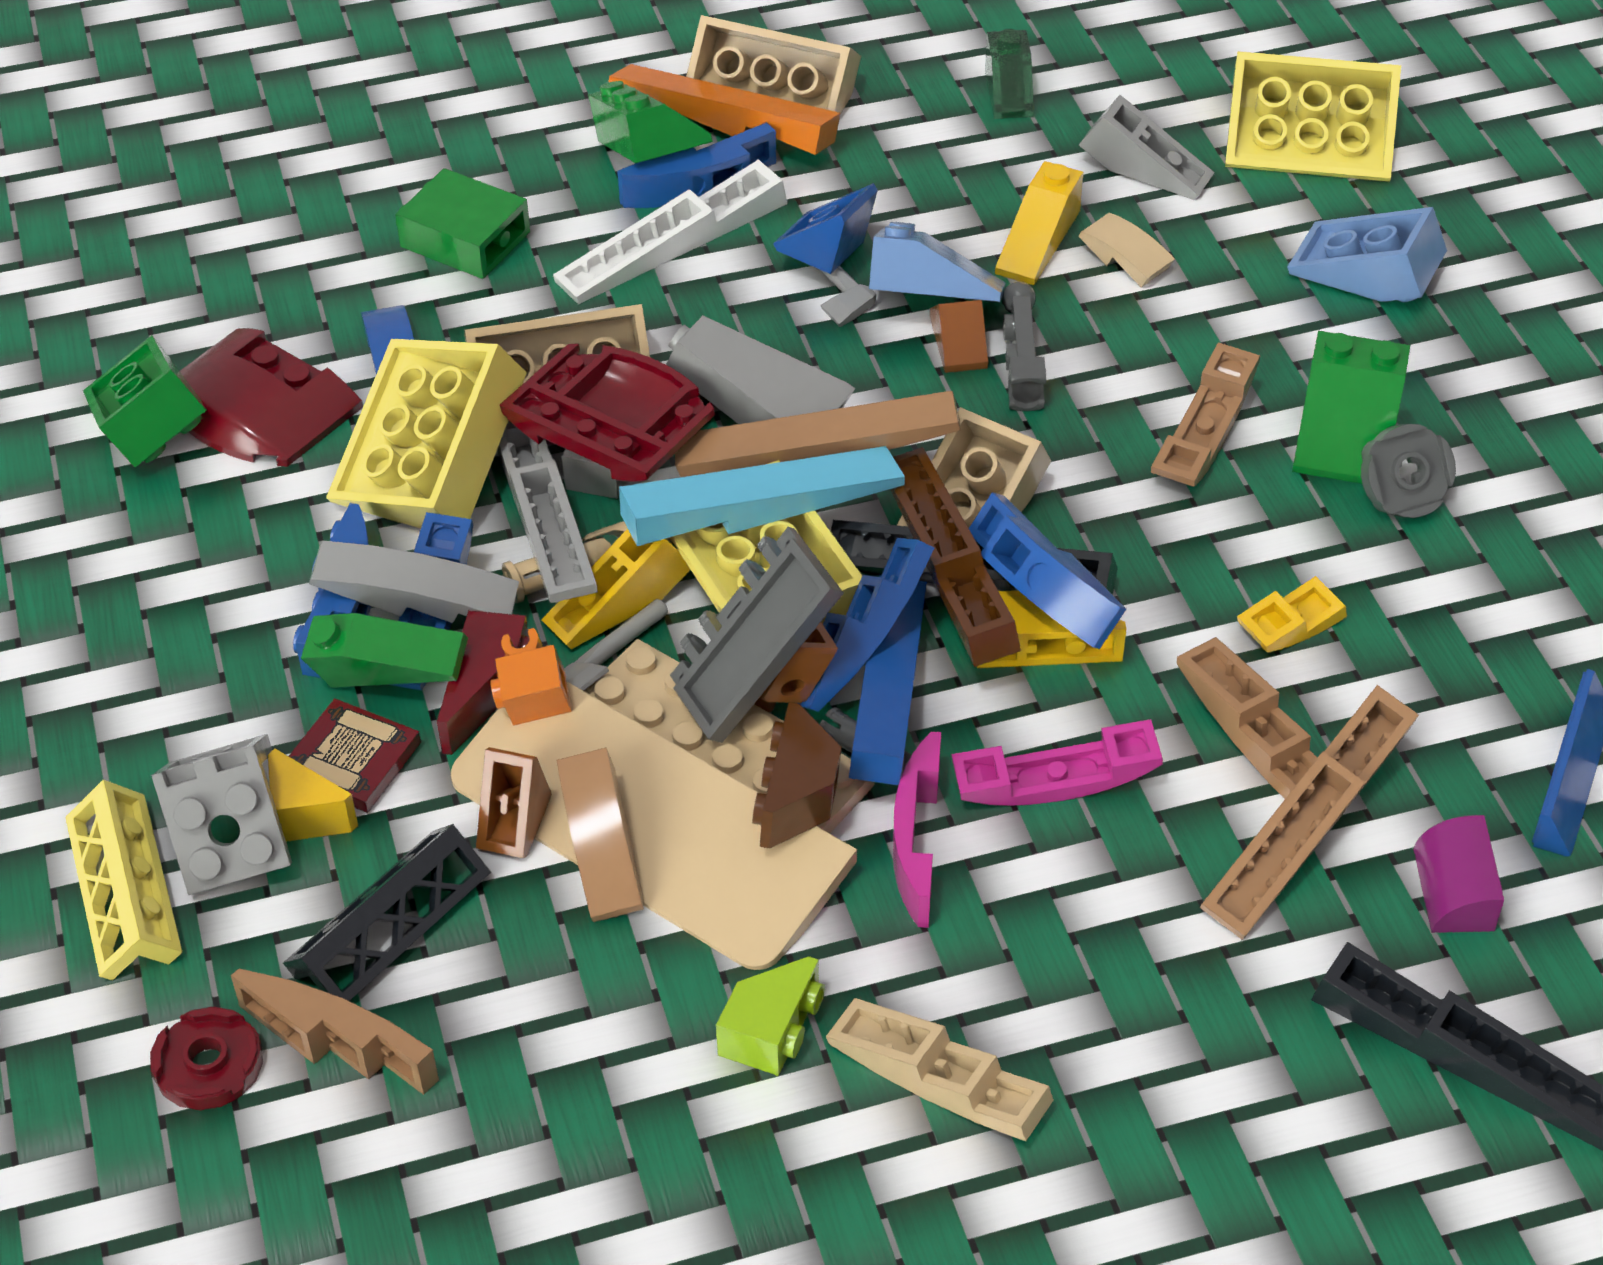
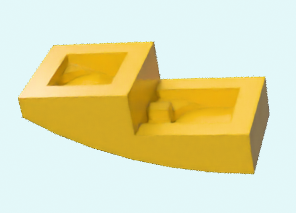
M1315 576L1285 597L1274 591L1238 615L1237 620L1266 652H1272L1290 647L1323 632L1346 618L1347 613L1346 606Z

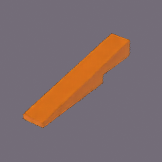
M630 64L609 76V82L623 81L624 85L626 84L644 94H648L679 114L730 136L737 135L767 122L776 131V139L814 155L833 144L836 140L840 112Z

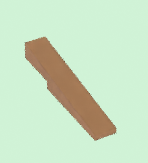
M946 391L699 430L675 453V466L680 477L765 465L777 460L785 462L886 446L888 450L961 431L956 400L953 391Z
M1377 685L1327 749L1315 760L1205 899L1200 908L1243 940L1408 733L1419 714Z

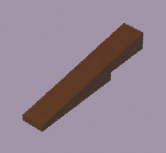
M921 447L894 456V460L905 476V485L890 490L913 538L934 547L926 566L974 667L1020 652L1021 648L1015 620L983 564L979 546L925 449Z

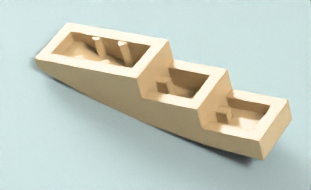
M857 998L853 999L826 1035L828 1044L904 1089L975 1123L1023 1141H1027L1054 1101L1048 1085L1002 1071L996 1055L950 1041L945 1026Z

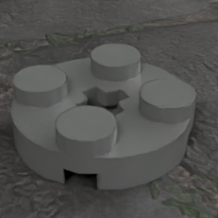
M1399 424L1383 430L1374 440L1367 442L1362 450L1361 478L1367 496L1378 511L1390 513L1398 517L1413 518L1427 515L1443 503L1444 500L1441 499L1446 494L1448 486L1453 485L1456 475V464L1451 447L1442 436L1435 435L1431 430L1426 429L1428 427L1419 424ZM1405 459L1408 463L1417 465V472L1411 474L1412 482L1408 484L1405 478L1400 477L1399 469L1402 467V462Z

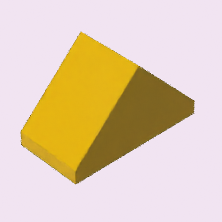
M273 749L268 754L270 791L286 842L351 833L358 827L351 793L277 749Z

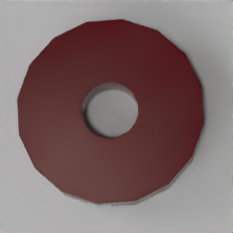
M213 1006L191 1010L179 1016L180 1022L174 1024L170 1029L167 1025L157 1035L150 1051L151 1073L162 1095L179 1107L195 1110L222 1107L241 1097L256 1082L263 1065L262 1044L259 1034L254 1026L252 1027L251 1024L245 1021L244 1016L231 1009ZM212 1049L220 1052L219 1057L210 1064L198 1065L193 1063L194 1057L204 1050Z

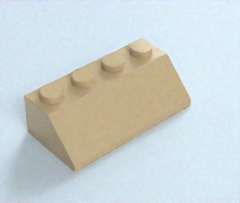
M701 15L686 77L836 111L841 114L852 96L861 55L851 47Z
M642 304L467 329L464 332L466 343L499 344L527 372L523 383L567 344L579 343V354H600L604 345L633 351L650 357Z

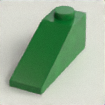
M358 613L313 616L301 659L331 688L457 681L468 637L463 632Z

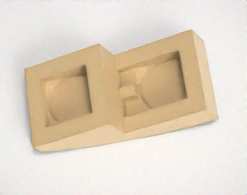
M1110 212L1079 234L1082 241L1106 266L1116 260L1140 287H1143L1169 269L1175 260L1162 245L1142 229Z

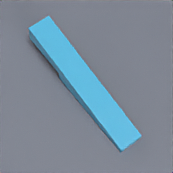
M883 446L620 486V513L637 546L719 523L723 524L729 535L905 485V476L888 448Z

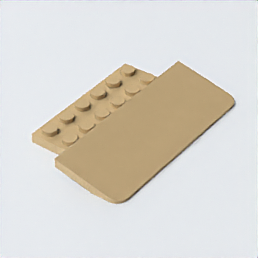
M636 639L608 666L609 672L584 691L567 682L572 712L513 726L506 709H498L456 759L451 769V780L454 788L465 797L480 805L485 749L491 747L537 757L552 796L534 839L578 865L556 760L607 747L616 770L622 808L628 822L643 906L739 965L751 970H763L772 967L804 934L856 864L857 849L830 833L875 785V782L850 779L851 759L841 754L838 785L830 820L772 848L760 847L761 825L752 824L754 804L757 793L767 794L768 788L761 787L766 756L776 757L777 752L770 751L775 721H784L753 704L723 743L709 740L673 689L676 684L670 674L680 662L639 639Z

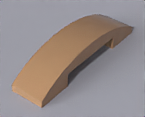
M1218 342L1202 371L1201 385L1174 435L1167 436L1151 466V473L1193 487L1200 482L1216 459L1235 423L1259 365L1260 355Z

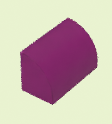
M1470 815L1456 817L1429 828L1418 838L1413 850L1431 933L1495 931L1504 903V896L1485 816Z

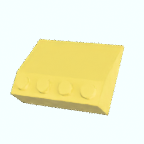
M1238 51L1233 79L1225 167L1390 182L1401 65Z
M391 339L326 499L348 507L350 503L359 504L362 512L420 529L426 512L470 519L508 423V419L503 415L499 405L523 384L527 372L499 344Z
M777 460V461H774V462H771V463H768V464L778 463V462H780V461ZM815 510L729 535L723 524L719 523L669 537L719 613L740 586L748 588L749 591L752 590L739 571L741 564L748 559L758 563L767 571L771 565L762 555V552L759 551L757 544L765 535L777 541L787 527L794 528L844 592L829 613L847 614L862 578L858 569ZM826 616L822 619V624L824 623Z

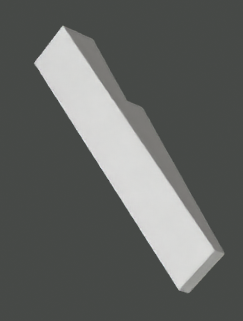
M757 160L700 197L689 189L553 274L555 283L579 305L787 205L783 180L760 160Z

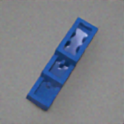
M897 538L882 576L862 575L847 614L827 613L823 626L838 650L808 699L798 704L805 709L819 712L857 674L885 639L912 596L934 547L920 540Z

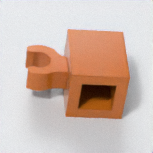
M534 628L528 629L529 642L523 648H514L509 634L503 635L501 645L506 656L495 659L498 679L491 680L493 699L497 709H506L513 726L572 712L565 669L555 646L543 647Z

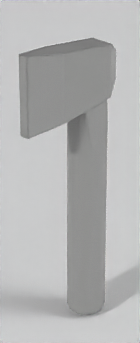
M841 266L832 274L822 271L842 292L821 304L824 312L839 327L851 322L875 305L876 293L869 289V286L858 284Z
M654 600L594 645L578 660L564 668L567 682L584 691L609 672L608 667L601 664L665 617L668 613L666 604L662 600Z

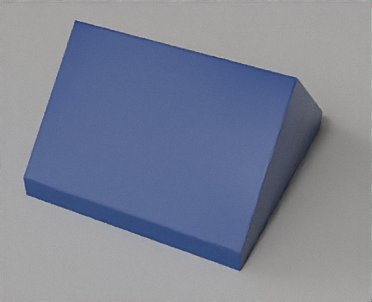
M875 184L868 185L806 212L773 243L776 250L832 274L864 242L878 192Z

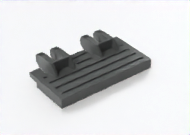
M787 527L777 541L765 535L757 544L759 551L762 552V555L771 565L767 571L758 563L748 559L741 564L739 571L751 587V591L746 587L740 586L718 615L715 612L706 610L699 617L698 622L711 640L708 645L692 633L686 634L680 641V645L693 664L691 665L688 661L681 660L670 674L676 684L673 689L709 740L723 743L844 594L794 528Z

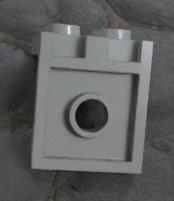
M268 734L169 762L151 775L188 895L292 864L262 765L268 758V754L272 751ZM229 815L238 822L240 834L236 841L222 843L214 838L211 832V823L215 817Z

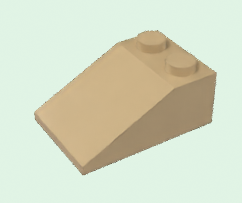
M960 407L958 417L961 431L945 435L931 462L967 527H970L992 492L1005 496L1022 512L1033 497L1051 463V459L1042 442ZM903 515L897 524L898 526H907Z

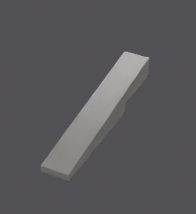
M508 422L497 452L549 602L554 603L597 593V584L555 459L552 460L546 440L544 439L540 444H537L514 424Z

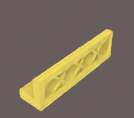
M102 780L65 818L99 977L113 981L139 955L169 965L182 953L145 795ZM96 814L90 835H88L86 822ZM103 848L105 855L97 876L96 866ZM112 887L114 895L106 916L105 905ZM121 927L124 944L114 952L113 948Z

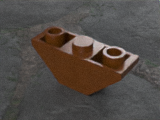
M789 702L784 722L775 721L770 751L777 753L775 758L766 756L761 787L768 788L767 794L757 793L752 824L761 825L760 847L772 848L830 820L838 785L842 747L798 703Z

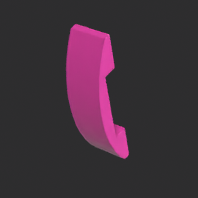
M1150 719L1101 728L1102 741L1004 758L1002 746L952 754V762L961 800L988 805H1032L1084 797L1132 781L1163 765V758L1152 721Z
M930 732L912 754L900 779L894 806L893 864L896 882L909 915L917 927L929 928L933 854L913 853L917 803L937 804L941 732Z

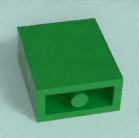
M443 168L431 181L427 182L395 214L400 247L481 279H484L530 233L526 198Z

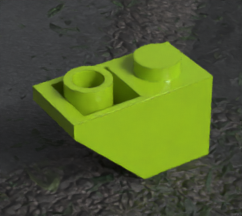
M808 956L738 981L716 1024L718 1056L779 1076L787 1057L795 1058L799 1053L805 1034L803 1023L807 1015H816L821 1006L825 984L819 982V960Z

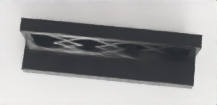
M454 824L433 830L285 960L283 964L295 979L309 976L321 991L350 1001L485 879L491 871ZM453 851L456 852L471 871V874L460 884L442 882L443 860ZM431 872V881L422 880ZM413 887L430 889L429 911L422 918L404 916L406 893ZM441 891H450V893H448L441 900ZM394 904L393 915L383 914ZM374 921L393 923L391 946L384 952L366 950L368 927ZM404 924L413 925L403 934ZM356 938L355 949L345 948ZM336 955L354 956L353 980L340 990L323 967ZM366 958H374L375 960L365 968Z

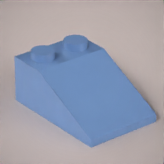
M1433 207L1314 222L1287 268L1290 275L1380 302L1393 300L1409 302L1423 296L1446 254L1447 248Z
M890 222L889 226L882 228L873 237L869 289L1000 302L1006 287L1004 281L929 234L915 231V224Z

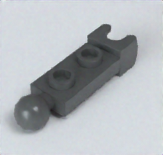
M1021 281L1008 285L1002 296V303L1005 309L1011 313L1004 314L1003 317L1004 341H1012V344H1006V370H1009L1008 402L1009 409L1035 411L1044 409L1043 384H1046L1045 358L1036 357L1032 309L1036 302V294L1033 287Z

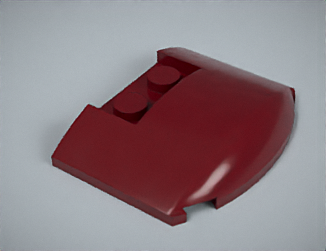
M238 328L180 370L206 408V411L201 414V421L189 433L217 451L253 463L257 455L278 456L276 459L277 466L288 467L363 408V402L359 396L328 367L323 371L316 369L267 341L265 332L258 329Z
M579 343L567 344L499 405L503 415L537 444L546 439L610 469L611 479L622 481L648 480L715 416L712 404L709 402L705 406L698 397L699 388L691 380L670 366L633 351L604 345L600 354H579Z

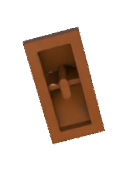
M982 300L944 303L930 308L929 316L944 372L988 368Z
M491 747L485 749L476 849L519 858H525L528 855L552 796L537 757Z

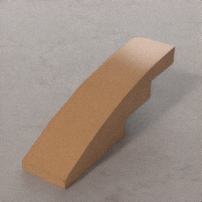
M1217 637L1177 656L1178 667L1212 716L1258 772L1285 799L1318 757L1310 751L1311 736L1278 707L1279 692Z
M238 969L231 975L239 1006L313 1064L317 1063L331 1050L368 1080L385 1065L423 1095L439 1081L433 1049L390 1021L341 997L292 980L244 969Z

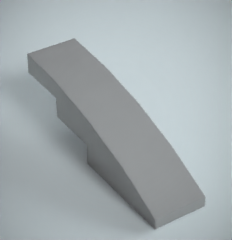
M322 541L309 584L398 616H402L406 607L453 623L458 613L467 616L468 610L512 614L519 581L470 565L425 554L373 545Z

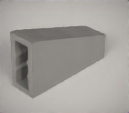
M703 315L691 328L683 325L668 344V347L673 352L666 365L691 380L699 388V394L738 424L843 408L855 390L853 386L843 380Z

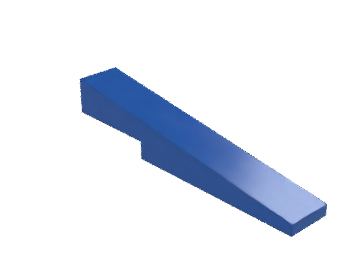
M918 581L912 596L889 633L866 661L849 771L850 779L899 785L927 582Z

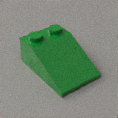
M152 335L83 390L99 429L134 467L143 461L149 463L160 456L166 448V442L179 432L185 434L195 428L202 419L201 414L206 411L199 396Z

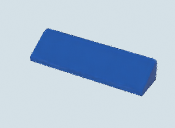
M1590 669L1583 672L1532 839L1533 847L1563 856H1570L1573 852L1603 748V687L1595 671Z

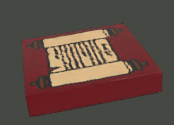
M334 698L290 753L289 757L351 793L354 807L368 813L420 745L421 739L419 731Z

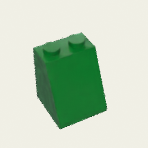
M1318 330L1292 472L1363 484L1361 478L1363 447L1367 442L1374 440L1380 432L1397 423L1411 345Z

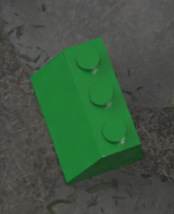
M623 81L605 83L599 87V92L588 94L598 142L634 163L713 142L711 133L648 94H644L626 84L624 85Z

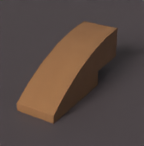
M607 747L556 760L574 851L592 921L596 922L643 910L628 822L622 808L616 770Z

